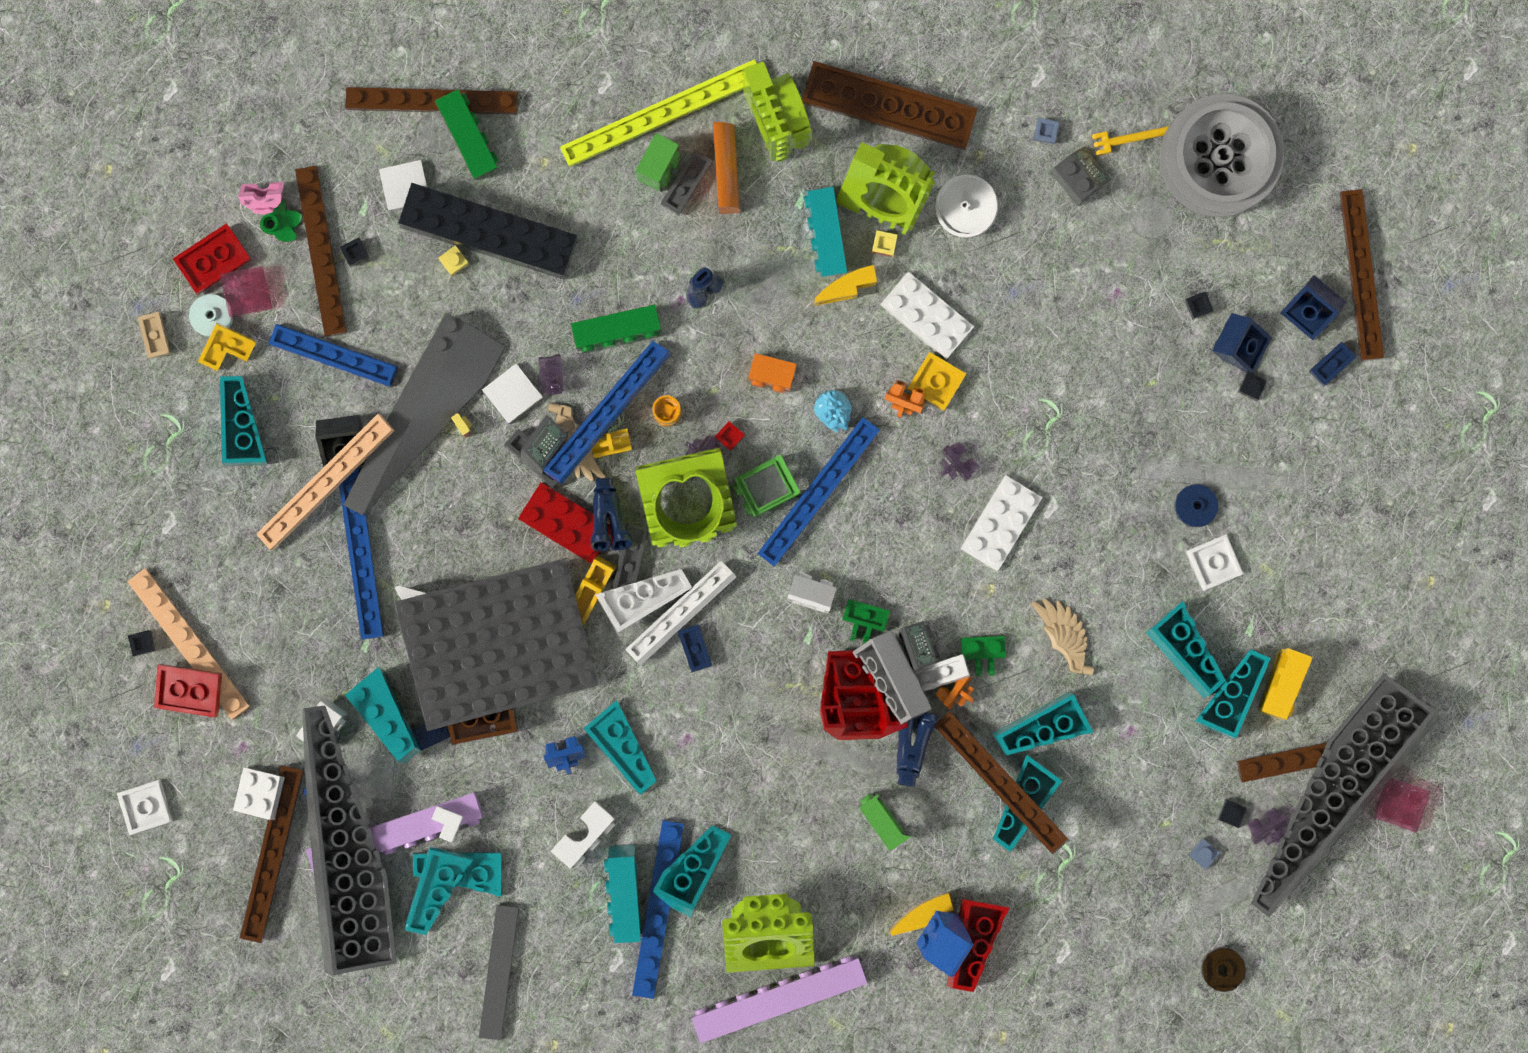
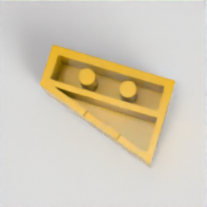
M1289 648L1279 650L1258 712L1280 720H1287L1288 717H1291L1295 707L1293 705L1294 701L1301 691L1302 682L1313 657Z

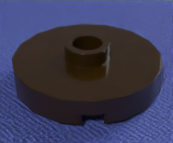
M1220 947L1206 954L1202 960L1201 973L1208 986L1216 991L1228 992L1233 991L1243 982L1246 967L1244 960L1237 952L1229 948ZM1222 965H1225L1226 971L1224 973H1220L1219 968Z

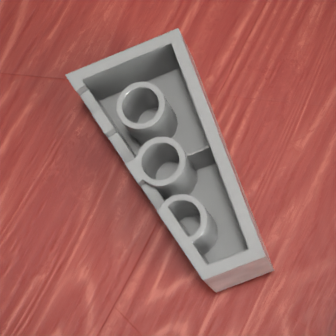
M892 630L870 639L852 652L856 658L860 657L865 664L862 668L866 674L871 673L876 680L875 687L877 690L887 696L886 703L900 724L919 717L932 709L927 696L924 695L919 685L918 678L914 675L909 665L908 658L900 647L898 638Z

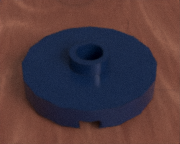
M1201 484L1190 485L1183 488L1177 494L1174 508L1178 519L1184 525L1202 527L1209 524L1216 517L1218 500L1215 493L1208 487ZM1194 502L1200 503V509L1194 508Z

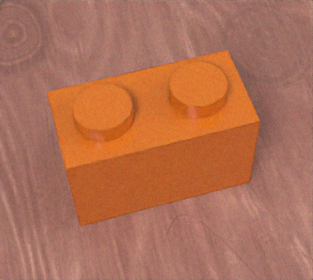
M755 353L748 381L752 382V386L764 388L765 385L773 387L772 391L785 394V391L790 392L797 364Z

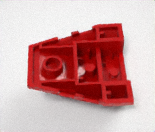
M855 650L828 651L820 704V715L824 731L837 740L880 739L908 726V722L900 724L886 703L887 696L877 690L875 687L876 680L872 674H866L862 668L865 664L860 657L856 658L852 653Z

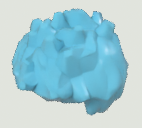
M836 390L824 391L815 401L814 414L829 429L834 430L836 433L839 432V428L848 430L847 422L850 421L852 411L849 399H847L845 394Z

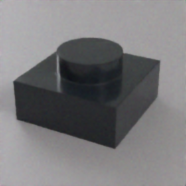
M359 237L340 246L350 267L370 258Z
M1206 291L1185 299L1192 320L1214 311Z
M1246 372L1238 393L1258 401L1267 380Z
M151 630L128 635L133 657L156 652Z
M1225 799L1217 820L1239 828L1247 808Z

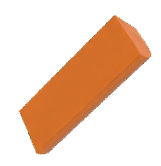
M713 122L719 214L740 213L735 126L727 122Z

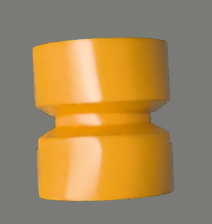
M664 395L657 398L654 402L652 410L658 424L664 427H671L677 424L681 417V408L677 399Z

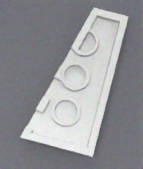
M682 569L595 595L616 631L620 632L688 591L692 586Z

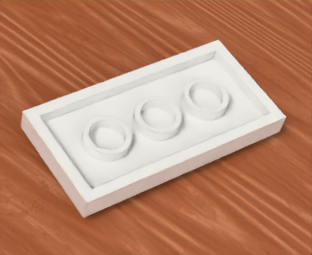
M907 272L880 304V306L945 360L948 359L974 328L971 323L910 272Z
M1005 475L960 550L993 570L998 571L1042 497Z

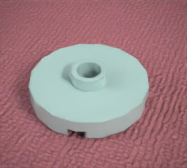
M208 294L194 301L190 308L189 319L196 332L204 337H210L216 322L230 328L233 322V311L230 304L219 295ZM209 312L214 313V316L211 319L207 318V314Z

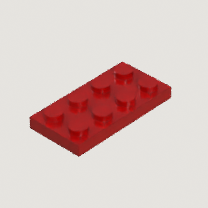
M540 482L518 517V520L592 565L600 552L593 550L590 543L594 515ZM607 523L608 534L610 536V524Z

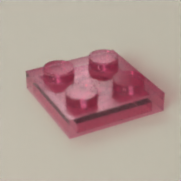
M263 266L219 275L229 318L272 309Z
M1391 777L1383 787L1373 818L1417 833L1431 792Z

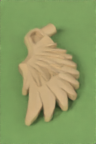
M550 402L548 411L558 413L556 424L568 435V441L579 428L574 420L572 408ZM592 449L573 470L576 477L580 478L581 468L584 475L591 482L594 481L591 471L600 478H606L592 456Z
M1045 598L1042 600L1045 608L1034 601L1031 602L1032 607L1046 625L1043 629L1051 640L1052 649L1064 655L1068 662L1069 670L1076 674L1093 675L1094 667L1084 665V650L1087 647L1086 641L1088 638L1084 637L1086 630H1081L1083 622L1079 621L1077 624V614H1073L1071 618L1070 607L1068 606L1064 610L1060 601L1056 602L1057 610Z

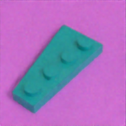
M617 700L584 727V730L639 795L657 781Z
M429 847L404 926L405 931L427 935L440 914L444 903L448 901L454 887L463 877L467 866L473 861L471 856Z
M428 852L413 853V876H421ZM454 852L473 858L471 864L464 871L460 882L456 884L457 887L474 889V891L486 892L502 897V852Z

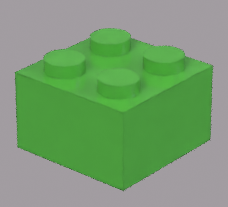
M655 133L636 169L637 180L659 192L663 187L666 188L671 180L670 174L672 169H677L681 161L679 144Z

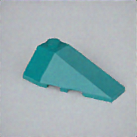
M712 825L685 853H682L670 867L663 871L653 892L672 909L692 918L732 835Z

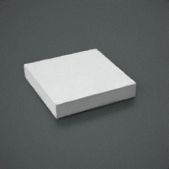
M421 160L379 169L389 212L403 209L411 182L427 187Z
M517 364L513 365L482 389L508 424L512 423L543 399Z
M1227 534L1186 551L1203 591L1244 574Z
M161 780L117 793L129 835L173 822Z

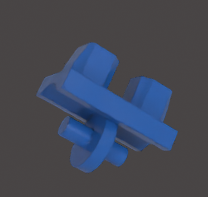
M576 736L565 740L567 749L559 751L557 742L545 745L546 755L543 756L548 768L556 766L557 771L565 769L567 775L572 774L571 767L578 766L577 760L586 758L582 744H579Z

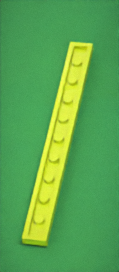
M755 59L560 146L569 168L743 90V69L757 64Z

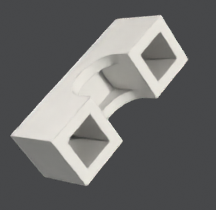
M594 801L580 817L588 826L589 832L587 837L582 841H576L566 834L551 850L570 869L573 866L578 868L586 859L583 856L588 849L593 851L601 842L598 839L603 832L607 835L615 826L613 823L615 817L597 801Z

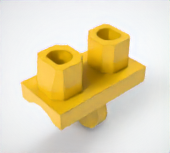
M628 429L605 433L592 448L594 459L631 451L632 447Z

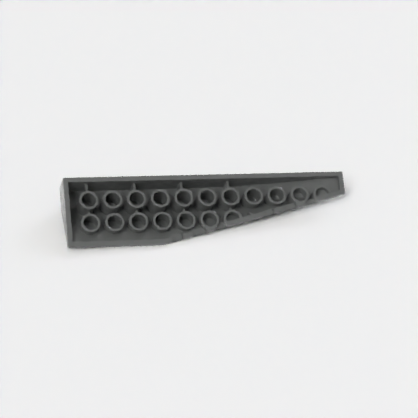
M1382 674L1328 740L1313 776L1309 779L1304 795L1301 796L1286 828L1283 839L1281 838L1276 854L1268 866L1267 873L1253 897L1252 905L1267 917H1270L1356 821L1440 719L1434 709L1387 675Z
M324 705L303 708L304 759L310 841L324 971L331 975H338L396 964L397 962L387 874L382 867L378 849L375 848L372 839L373 835L366 823L365 813L355 786L350 779L349 769L344 762L340 744L337 743L332 722Z

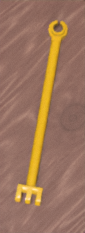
M1169 126L1108 138L1107 131L1093 134V140H1102L1095 142L1094 148L1103 147L1102 150L1096 151V156L1111 154V146L1164 136Z

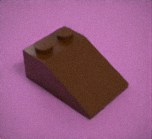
M515 708L448 725L452 745L519 732Z

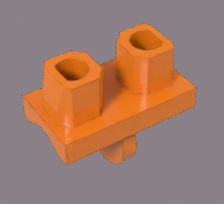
M896 380L886 393L884 400L892 402L891 408L898 410L897 417L902 418L904 413L912 415L913 411L922 412L926 404L924 400L925 390L915 387L912 395L904 392L907 384Z
M971 675L970 677L953 682L956 685L952 691L944 686L939 688L936 696L943 702L946 708L951 710L960 696L961 698L957 704L961 707L966 701L974 702V699L970 696L974 688L969 686L964 692L972 680Z

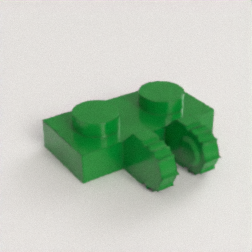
M848 599L842 620L854 624L850 641H855L859 625L867 627L862 640L863 644L869 641L872 629L884 632L890 610Z
M1005 636L961 638V655L965 656V660H974L976 677L981 676L982 673L980 659H988L989 676H994V658H1006Z

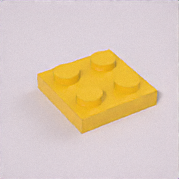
M929 352L907 390L913 392L915 387L925 390L924 400L945 411L966 373Z

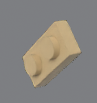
M155 312L139 316L138 321L148 359L171 354L161 313Z

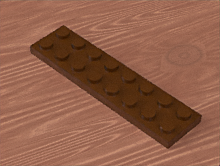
M813 61L802 98L803 104L961 150H966L978 109Z

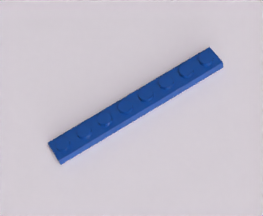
M652 340L544 468L545 474L562 484L668 359L670 352Z
M862 417L757 554L773 567L776 566L880 430Z
M358 466L339 485L360 635L361 640L384 637L366 513L361 515L344 506L360 473Z
M662 820L632 996L654 999L670 906L660 899L653 890L663 871L670 867L679 857L684 828L682 823Z

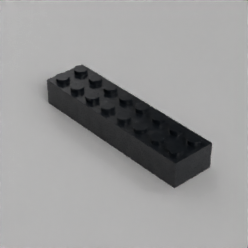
M412 182L398 222L402 229L565 280L578 240L576 234Z

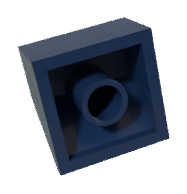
M1313 275L1280 313L1310 339L1314 340L1340 313L1347 302Z
M1231 313L1212 351L1223 361L1245 372L1254 374L1272 337L1252 318Z

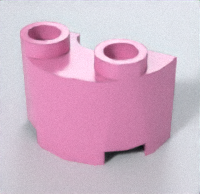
M284 182L269 183V186L265 189L259 188L257 183L241 184L238 198L242 205L253 210L255 214L271 213L281 203Z

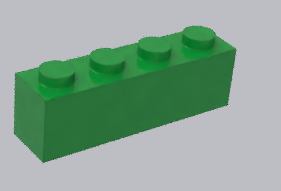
M459 89L435 100L473 179L476 180L496 170V164L499 161L494 151L489 152L486 146L489 143L484 131L480 133L477 127L480 124L474 112L470 113L467 107L470 103L464 92L460 93Z
M655 304L571 323L577 351H582V353L595 351L594 348L603 346V349L616 346L615 343L623 341L624 344L634 343L637 341L636 338H656L658 333H661Z

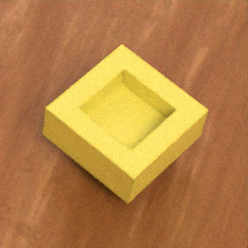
M876 230L872 253L893 257L897 235Z
M456 245L438 258L451 276L469 264Z
M457 413L451 417L465 438L472 434L469 429L472 425L466 416L461 417Z

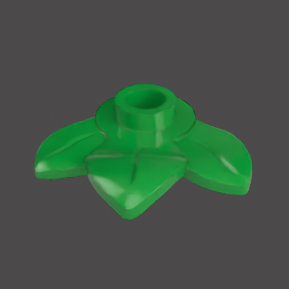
M281 200V203L274 208L273 212L261 218L260 228L265 234L274 235L279 241L291 242L297 239L293 229L300 224L303 216L299 212L287 210L285 200ZM269 222H275L273 228H268Z

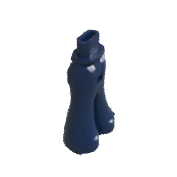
M706 267L699 269L691 277L686 291V298L693 309L704 307L708 298L705 290L710 294L720 292L723 280Z
M611 478L597 479L595 481L596 487L593 490L594 525L590 540L591 548L596 551H607L609 549L608 517L611 529L612 550L626 549L632 545L633 541L623 521L617 489L613 486Z
M924 713L917 717L914 746L911 744L915 718L907 721L908 726L898 731L896 774L899 775V785L915 787L916 778H919L929 738L939 716Z

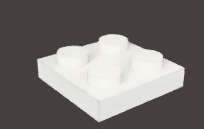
M243 767L233 810L275 820L285 777Z

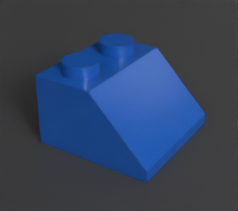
M942 911L934 913L916 942L923 958L950 977H954L974 945L959 915Z

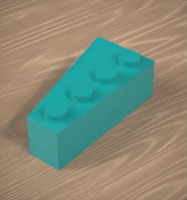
M827 186L805 190L806 196H803L805 209L808 208L810 217H807L809 230L813 232V238L810 239L812 251H816L817 260H814L816 273L820 272L821 277L847 273L834 187Z
M1181 601L1145 633L1196 691L1205 698L1211 695L1226 680L1215 659L1210 655L1203 637L1201 638L1197 631L1193 618L1189 616L1185 603Z
M1250 649L1194 722L1235 740L1271 658Z
M1067 692L992 734L1002 753L1010 755L1094 732L1074 694Z
M635 844L609 846L608 859H604V872L609 873V881H606V894L611 896V902H607L608 915H612L613 923H609L610 937L614 936V944L641 942Z

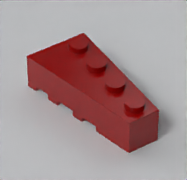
M961 899L959 917L974 945L954 977L948 976V987L974 992L985 967L984 964L993 949L996 936L1002 928L1005 916L1008 914L1009 907Z

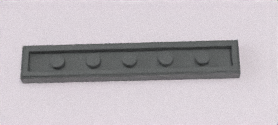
M498 904L496 906L479 1038L502 1039L519 907Z

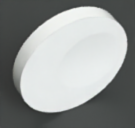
M959 175L950 179L940 189L935 205L936 215L940 224L949 233L963 238L976 237L986 232L994 223L998 213V198L992 186L984 179L974 175Z

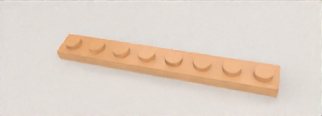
M377 414L257 533L269 550H274L395 431L382 415Z
M145 568L127 581L193 669L222 673L219 704L231 720H234L251 707L150 572Z

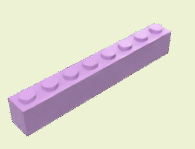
M471 793L369 828L373 835L372 839L375 848L378 849L379 853L383 852L385 856L397 852L395 847L404 845L405 848L417 845L416 840L425 837V840L429 841L438 838L437 833L442 831L444 824L432 820L437 806L464 816L460 825L467 823V827L479 824V819L483 818L484 815L477 793ZM311 848L306 849V852L314 874Z
M853 955L841 958V963L832 965V962L819 966V971L813 973L811 970L799 973V978L791 980L790 977L779 980V985L770 988L768 984L757 988L758 992L749 995V992L737 995V1000L728 1002V999L715 1003V1008L708 1010L707 1007L695 1010V1015L691 1018L699 1042L709 1041L866 985L867 981L859 958H853Z

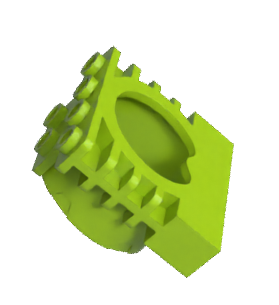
M764 61L744 68L743 92L751 113L755 117L761 137L765 142V147L770 151V159L777 162L784 161L789 158L788 155L791 154V149H803L812 140V129L797 87L789 73L771 79Z
M861 142L842 184L836 204L857 214L862 208L868 213L867 217L871 218V216L879 219L878 222L881 224L883 221L891 222V229H894L895 225L902 227L901 233L905 235L908 229L913 230L923 206L936 182L932 179L935 172L930 171L922 159L904 147L890 144H878L872 147Z
M720 447L635 466L652 545L664 547L674 541L675 546L687 547L692 545L694 541H712L713 537L717 536L716 531L726 533L733 531V528L737 527ZM694 476L702 478L712 491V505L707 515L691 524H682L670 519L661 506V493L664 486L671 481L684 483Z
M786 893L745 896L742 901L732 908L731 918H726L722 921L727 973L814 966L812 915L809 912L802 913L801 904L788 897Z

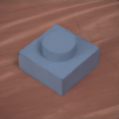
M1038 118L1033 141L1055 144L1059 122Z
M1202 838L1188 856L1206 870L1220 852Z

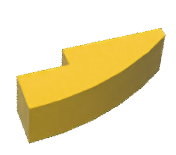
M874 265L860 268L835 280L815 297L814 305L819 306L854 299L858 295L857 289L876 286L877 278Z
M600 556L594 559L575 594L583 626L598 602L595 594L604 591L617 567Z
M946 892L934 896L909 910L889 930L890 935L894 936L926 927L936 911H953L949 893Z

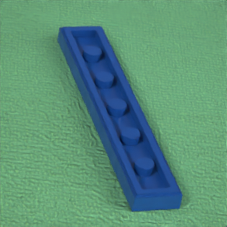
M278 324L275 325L268 343L271 346L388 387L392 386L398 370V366Z

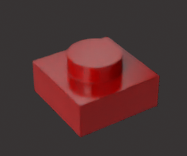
M728 421L714 438L731 452L745 434Z

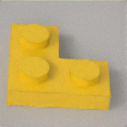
M216 322L198 362L218 371L226 353L247 362L256 341Z

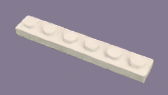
M720 561L625 650L641 666L736 578L735 574Z

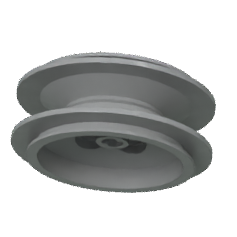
M1233 94L1211 95L1192 103L1169 125L1160 148L1161 173L1171 194L1191 211L1210 217L1236 215L1259 203L1276 185L1284 163L1283 139L1274 119L1256 102ZM1214 131H1219L1222 134V141H1217L1214 138ZM1233 141L1241 143V151L1234 149ZM1196 143H1202L1204 145V153H1200L1197 151ZM1235 162H1239L1242 164V172H1238L1235 170ZM1198 164L1206 167V174L1198 172ZM1217 174H1222L1225 177L1224 184L1218 183L1216 179Z

